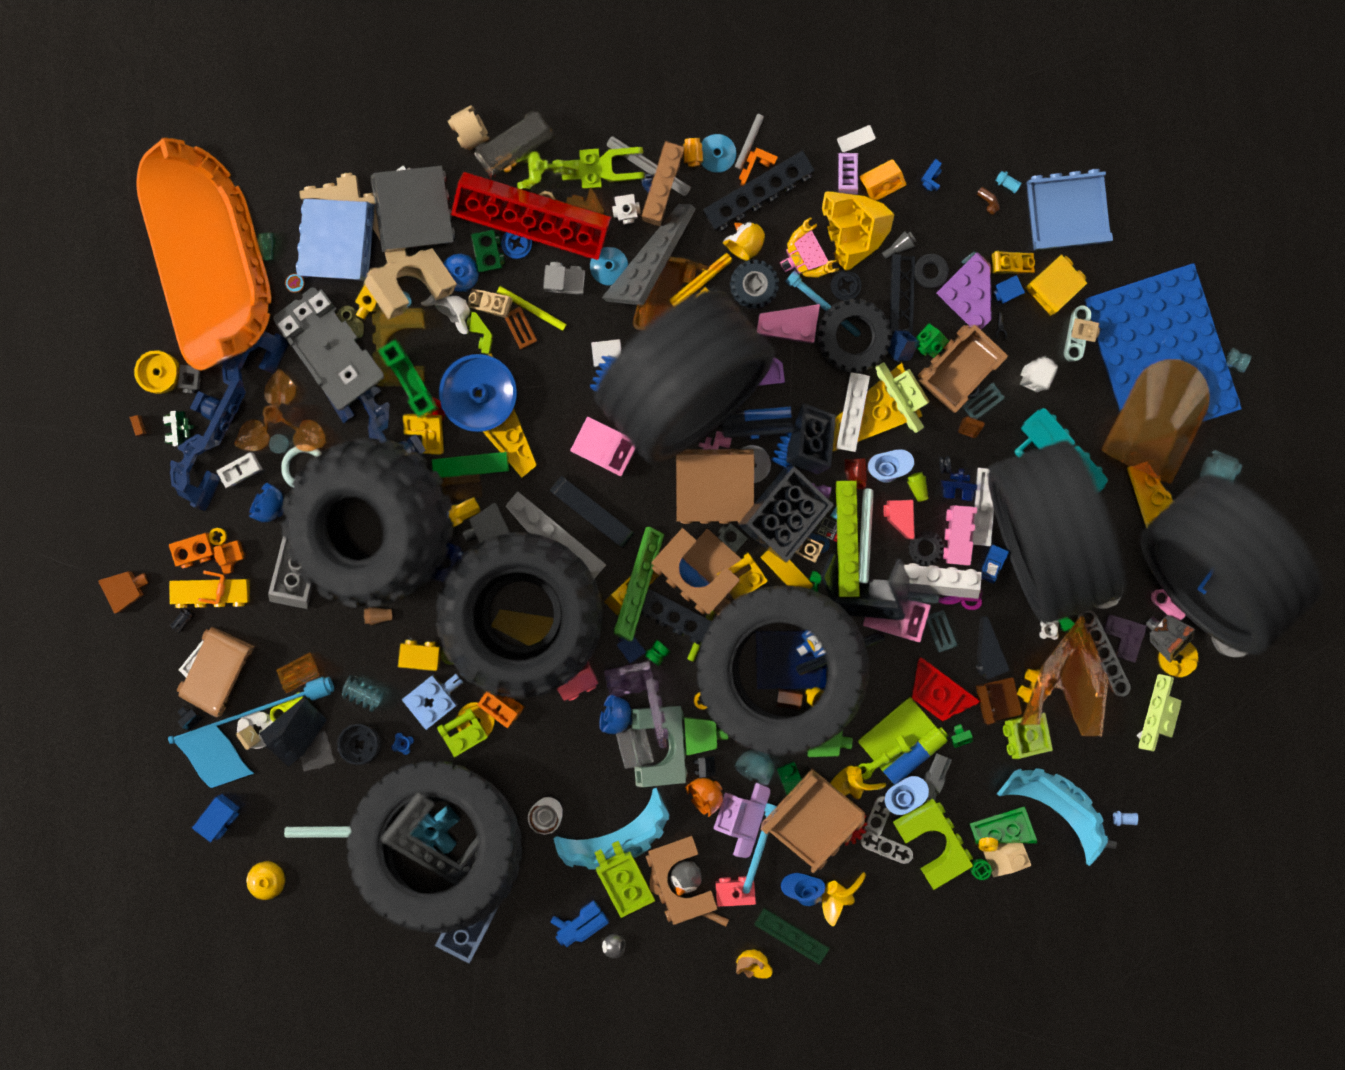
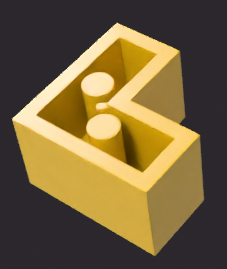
M406 640L405 643L400 644L398 667L437 671L440 669L442 646H438V642L426 641L425 644L417 645V641Z

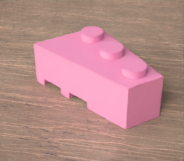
M820 304L762 313L759 315L757 330L762 336L813 344Z

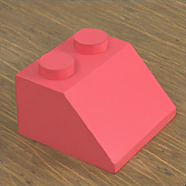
M913 500L887 501V505H884L883 508L884 517H887V521L904 537L914 539Z
M587 662L577 676L567 684L557 688L564 701L567 699L571 701L576 699L579 693L595 689L599 683L589 662Z

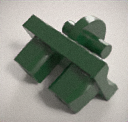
M170 411V414L163 416L165 426H171L172 433L165 434L166 444H173V446L183 444L187 437H190V430L195 429V425H189V418H185V411Z

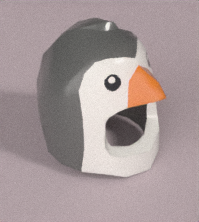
M683 860L675 864L671 869L669 875L670 885L676 891L677 896L692 892L701 884V869L693 861Z

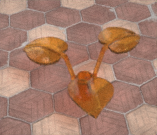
M279 369L271 376L264 391L266 401L272 404L266 406L263 410L265 427L258 420L245 422L239 430L234 445L246 451H258L266 447L270 441L269 434L265 432L268 430V422L278 423L281 421L296 430L297 432L293 436V443L297 449L304 452H310L323 447L325 435L319 424L312 420L302 421L298 428L282 418V412L277 407L281 403L287 404L293 400L296 394V387L293 381Z

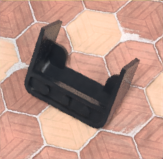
M835 554L830 555L821 579L830 599L838 603L849 616L902 620L905 618L908 607L910 580L901 559H897L889 580L869 579L868 583H859L858 597H839L838 561Z

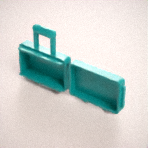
M1042 408L1031 415L1021 427V430L1028 436V439L1015 450V454L1020 457L1021 454H1024L1023 449L1031 442L1039 449L1063 440H1069L1074 445L1075 441L1070 437L1069 430L1063 429L1056 421V415H1051L1047 409ZM1075 446L1086 462L1100 492L1108 482V478L1102 473V467H1097L1092 462L1088 452H1084L1079 446Z

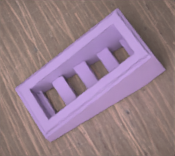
M839 153V193L858 194V153ZM843 161H854V164H843ZM843 169H854V171H843ZM843 177H854V179H843Z

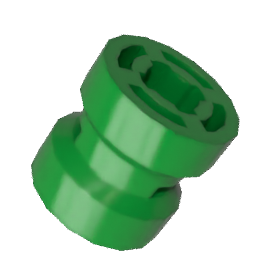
M656 639L653 647L647 650L645 655L657 666H660L662 659L668 656L671 651Z
M979 858L971 862L973 867L970 868V871L977 879L985 880L991 875V866L984 859Z

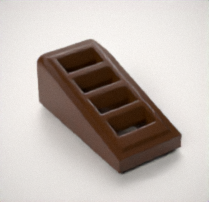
M967 416L962 419L958 432L976 438L984 427V422Z

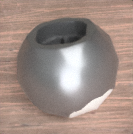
M617 934L607 936L602 944L603 952L610 958L621 957L625 951V940Z

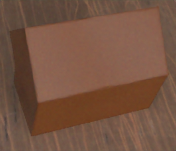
M779 688L776 706L800 710L803 692Z

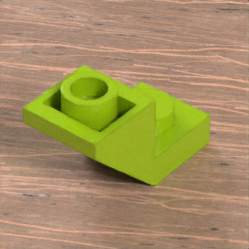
M472 312V315L468 316L467 327L471 333L484 335V338L480 337L479 349H482V354L489 355L493 335L477 313Z

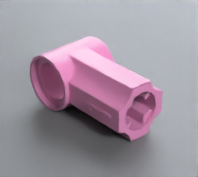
M1157 589L1152 593L1151 600L1153 604L1158 606L1168 616L1179 621L1186 616L1163 589ZM1161 592L1166 597L1163 603L1157 601V595Z

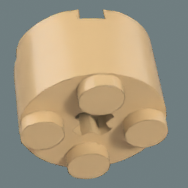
M472 105L452 115L451 119L448 120L452 130L459 134V137H457L459 144L462 148L464 147L468 150L490 139L486 135L488 132L478 114H474L473 111L475 109Z

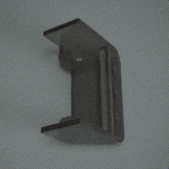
M530 111L524 116V120L487 144L483 142L475 148L477 150L474 153L492 181H496L494 178L496 174L551 139L553 143L557 142L554 132L539 111Z

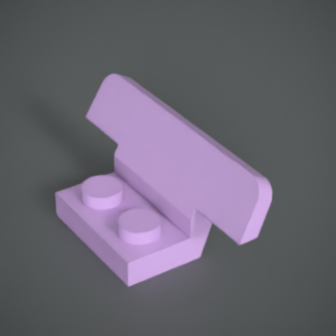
M756 783L751 800H746L730 793L724 794L714 829L738 838L733 853L737 857L747 858L751 855L770 795V789L766 786Z

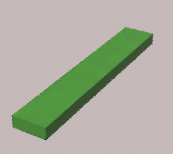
M646 527L613 633L627 641L633 640L653 574L652 567L654 565L651 562L658 556L664 537L663 533L652 527Z

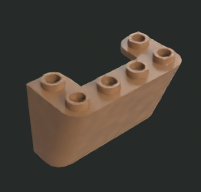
M975 324L962 326L956 333L959 336L954 341L951 339L944 347L945 351L941 355L938 353L930 361L932 365L928 368L925 367L917 375L919 377L918 382L953 413H956L969 399L967 396L991 370H996L1008 357Z

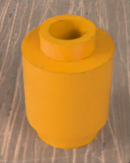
M700 138L685 139V144H683L684 163L688 164V167L700 166V163L703 162Z

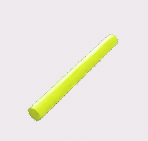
M501 286L498 288L496 293L511 297L513 299L512 302L562 331L566 327V323Z

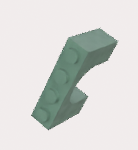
M681 706L631 709L633 729L659 728L666 734L669 740V751L662 762L656 765L635 767L636 786L650 787L686 783L687 769L684 762L686 750L683 746L685 732L682 728L684 714Z

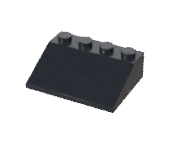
M794 466L785 467L738 525L751 538L787 563L833 507V504Z

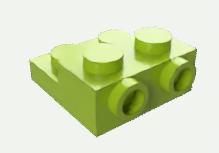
M1045 713L1005 721L1003 732L1008 737L1007 752L1010 756L1012 755V759H1020L1053 750Z

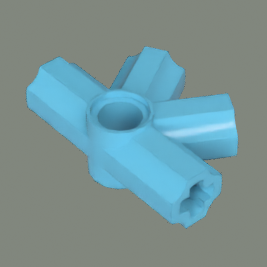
M427 813L411 834L431 847L435 845L443 854H448L453 850L456 841L447 831L444 832L442 828L438 830L434 825L436 821L433 819V816ZM429 827H434L435 829H434V830H429V829H427V828H429Z

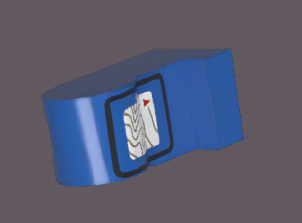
M991 545L981 569V579L994 584L1009 551Z

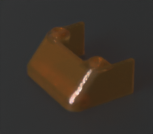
M669 257L644 305H637L633 319L634 328L642 331L655 319L673 306L669 300L681 290L682 283L691 282L695 277L696 269L708 271L709 267L688 259Z

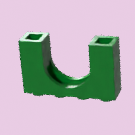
M394 340L379 349L387 366L393 370L410 399L408 401L417 417L423 419L439 409L400 342Z

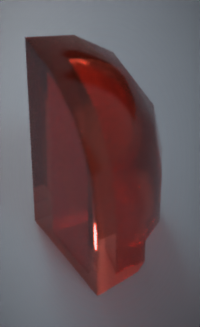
M865 458L845 460L847 479L849 481H856L857 488L865 489Z

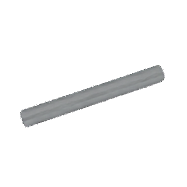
M611 137L607 142V146L611 149L630 148L615 137ZM643 155L623 156L644 171L655 176L658 165ZM675 177L672 189L686 196L691 187Z

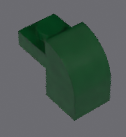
M795 762L777 769L788 795L802 780Z

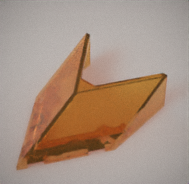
M1080 616L1042 665L1020 725H1040L1042 704L1051 691L1056 688L1064 691L1081 735L1102 736L1109 679L1106 672H1103L1100 664L1101 659L1091 634L1086 630L1084 625L1086 622L1083 616Z

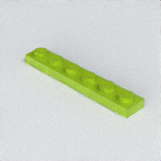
M836 481L839 597H858L859 565L856 481Z

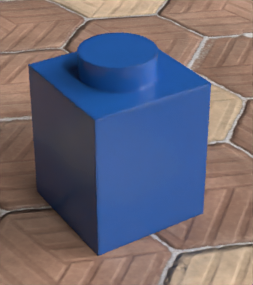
M1017 275L995 285V290L993 291L996 300L1001 301L1002 304L1025 293Z

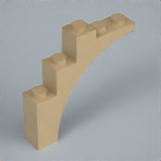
M352 173L341 174V177L337 178L338 186H335L334 183L324 184L323 188L316 189L315 186L304 187L303 191H299L301 200L359 201L375 205L373 193L363 194V198H360L358 178L356 175L353 176ZM374 208L373 230L380 240L376 209ZM406 248L385 252L387 264L389 262L395 263L407 256Z

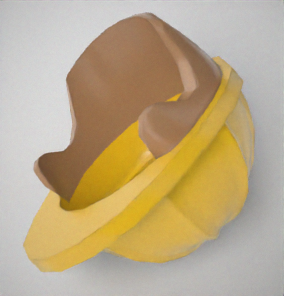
M756 949L744 951L736 961V973L738 975L743 972L749 978L752 976L769 978L773 973L766 956Z

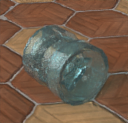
M1232 348L1225 365L1230 368L1235 367L1237 371L1244 373L1251 360V355L1242 354L1238 349Z

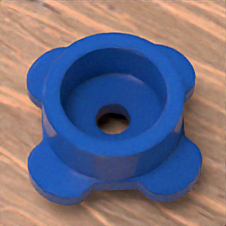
M397 733L395 735L396 740L392 744V750L402 752L404 755L409 754L413 738Z

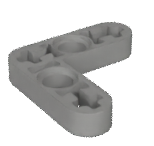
M879 796L876 798L866 821L868 825L864 826L867 832L861 834L863 838L860 840V843L865 849L903 864L909 863L913 859V852L908 846L881 836L890 811L884 807L881 812L885 814L884 817L874 813L875 810L878 812L880 810L878 802L885 800V796ZM874 817L881 819V825L878 828H874L870 824L871 819ZM869 835H871L872 840L878 842V838H880L881 840L878 843L877 850L874 849L876 845L873 843L865 845L866 841L864 840V837L868 838ZM884 842H889L892 845V849L888 853L881 850V845ZM895 846H899L897 848L898 851L904 852V850H907L909 857H905L902 860L900 854L895 853V857L892 856L895 852Z

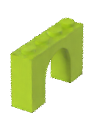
M932 798L893 823L905 843L927 831H939L946 836L947 843L943 854L921 868L929 884L935 890L973 867L970 861L973 858L968 849L963 850L961 844L964 842L959 834L953 833L952 829L955 827L949 818L945 819L943 816L945 810L941 803L938 802L936 804Z

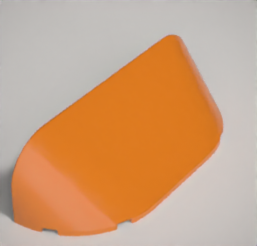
M163 138L150 148L141 159L137 172V194L180 351L191 367L204 370L244 352L261 337L270 317L268 304L271 303V291L246 200L240 187H235L230 180V172L215 157L200 147L195 146L193 148L186 145L185 141Z

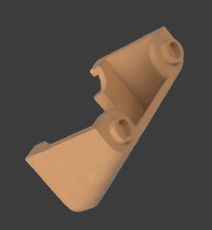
M211 627L210 630H205L202 636L203 644L185 681H181L177 692H179V697L215 717H220L226 708L223 703H227L228 696L243 665L246 663L244 659L251 655L254 646L215 627Z

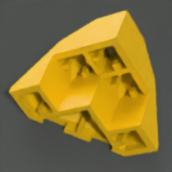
M829 191L824 194L822 210L824 216L826 215L829 220L830 226L827 229L830 240L835 242V259L847 271L879 248L891 231L894 214L884 204L865 196Z

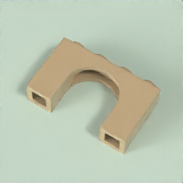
M432 248L426 251L421 250L410 257L405 256L395 263L389 262L379 269L374 268L368 272L364 282L388 319L405 313L410 303L399 288L396 281L397 278L412 276L421 280L436 301L452 295L457 284Z

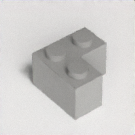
M550 262V265H546L544 278L545 292L584 294L585 270H582V267L570 266V269H566L562 263Z

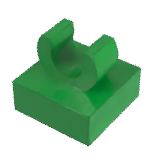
M961 724L954 727L956 734L952 736L954 748L973 742L970 730L964 732Z

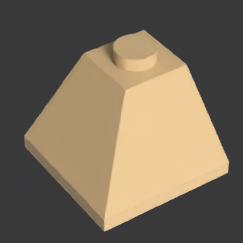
M998 843L996 851H983L987 863L991 866L993 877L1014 873L1032 866L1023 843Z

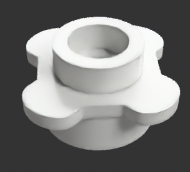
M1058 621L1049 624L1040 623L1042 626L1041 638L1049 637L1054 640L1058 638Z

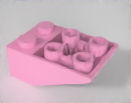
M587 417L570 451L622 477L635 448L622 433Z
M908 599L907 613L904 619L892 620L865 617L863 626L920 642L931 605Z

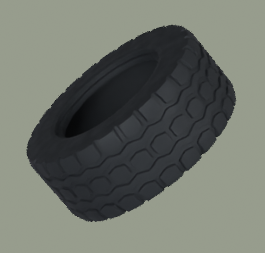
M785 585L761 588L735 599L715 617L708 627L697 659L698 687L701 690L700 695L713 721L720 726L719 728L727 736L735 739V742L765 754L788 755L803 753L819 747L832 739L854 718L864 700L866 687L868 686V652H866L865 641L855 621L838 603L824 594L804 587ZM787 622L798 625L809 631L820 642L825 651L829 666L828 683L821 699L806 713L796 716H778L766 712L748 697L742 686L739 673L742 650L749 638L757 630L769 623Z
M426 761L401 767L398 771L395 770L382 778L381 782H377L367 792V797L364 796L356 809L357 814H354L349 828L351 833L348 834L347 849H349L347 855L349 868L352 869L351 875L356 887L360 889V894L378 914L394 924L405 928L429 933H447L468 928L470 925L482 921L488 917L489 913L494 912L500 906L502 900L511 891L513 881L517 878L520 868L519 861H521L522 846L520 845L522 840L513 809L494 785L464 767L447 762ZM417 793H420L432 802L446 801L459 805L469 815L477 831L478 853L472 870L459 885L440 894L423 895L411 889L402 880L396 869L393 859V847L381 839Z

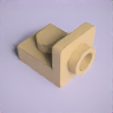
M1075 318L1071 337L1095 342L1100 333L1099 323Z

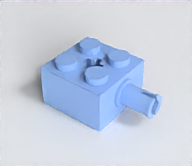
M456 673L444 684L440 683L435 675H432L402 699L425 729H428L458 705L450 694L463 684L461 679L454 683L459 678ZM426 698L434 699L432 703L434 705L433 707L431 705H426Z

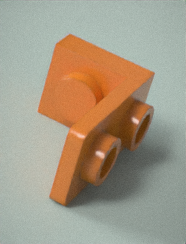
M756 148L755 152L751 151L747 159L749 166L747 170L743 168L739 177L742 180L741 185H745L756 159L759 160L760 164L769 167L770 165H775L777 156L759 148Z

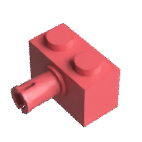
M747 876L738 877L739 880H731L730 877L719 878V881H716L717 907L756 904L754 880L750 892L744 894L742 889Z

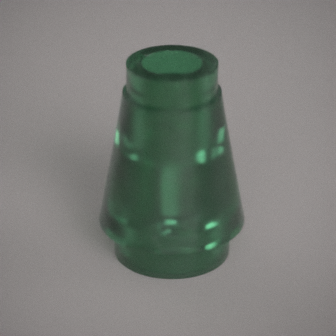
M273 232L258 233L257 242L263 261L274 260L276 237H274Z

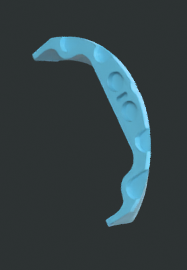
M1037 768L1034 771H1021L1019 769L1013 772L997 793L999 796L1023 795L1031 797L1057 811L1077 833L1085 851L1086 864L1089 866L1108 843V837L1105 836L1102 825L1104 820L1101 814L1097 813L1091 805L1093 803L1092 800L1071 781L1058 774L1051 775L1045 773L1043 769Z
M654 788L651 799L644 811L620 830L602 837L586 840H571L560 837L553 839L558 855L566 865L571 867L573 865L586 866L588 869H596L600 865L594 852L602 849L606 859L616 855L612 843L618 840L624 853L630 851L633 858L646 852L651 848L650 844L656 838L659 839L664 833L663 828L666 821L669 820V812L657 788Z

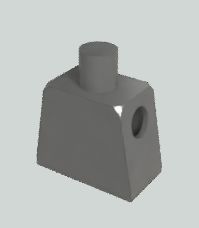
M493 503L469 520L472 527L463 531L467 542L477 538L479 543L497 535L510 533L497 503Z

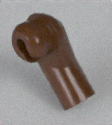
M984 187L980 188L977 195L989 203L987 211L992 215L996 214V211L1000 209L996 196Z

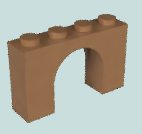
M665 141L643 210L642 221L661 226L672 184L684 155V147Z
M682 528L651 562L654 565L652 569L658 575L663 573L668 578L666 582L674 589L676 586L681 589V595L688 602L692 599L697 604L695 608L700 613L704 614L706 612L710 614L740 579L725 567L705 587L696 588L686 584L680 576L679 564L682 557L694 545L696 540Z
M692 836L648 851L649 855L646 856L649 867L653 866L655 874H652L655 885L660 886L661 892L658 894L661 903H666L668 910L665 911L668 922L672 921L674 925L717 910L711 891L691 898H681L676 896L668 886L667 876L670 868L678 861L698 855Z

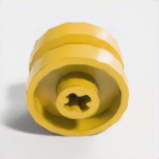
M149 351L138 359L134 369L135 378L144 390L156 394H166L174 390L178 385L180 365L172 355L161 351ZM157 369L160 370L159 375L155 372Z

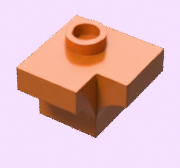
M240 540L213 547L215 560L221 566L223 575L233 573L236 562L246 559Z

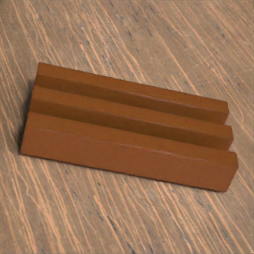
M521 307L510 311L508 318H505L520 350L537 342ZM519 312L532 338L531 340H528L515 313ZM511 315L525 341L523 344L509 319Z

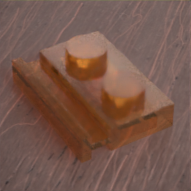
M311 653L276 670L283 686L282 688L286 693L320 676Z

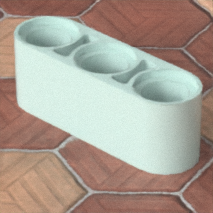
M1086 306L1075 308L1071 314L1064 349V356L1070 362L1081 359L1084 354L1086 340L1072 338L1071 335L1075 318L1078 319V310H1083L1086 314L1084 320L1090 321L1091 311ZM1070 348H1076L1078 350V356L1076 358L1070 356Z

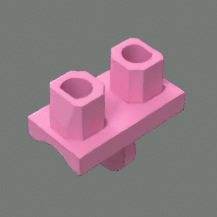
M717 431L713 446L710 445L712 438L706 437L705 444L699 443V447L703 449H718L719 446L729 448L732 438H724L722 432Z

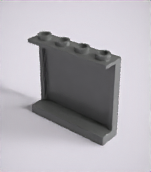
M442 166L378 172L370 176L382 252L437 244L449 245L453 242L455 231L454 228H451L452 211L448 209L449 192L445 190L446 173L442 170Z

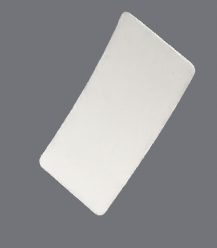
M868 125L837 138L841 151L846 152L874 140L875 136L871 126Z

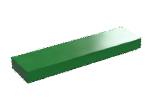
M508 452L432 459L433 471H437L440 478L510 471Z

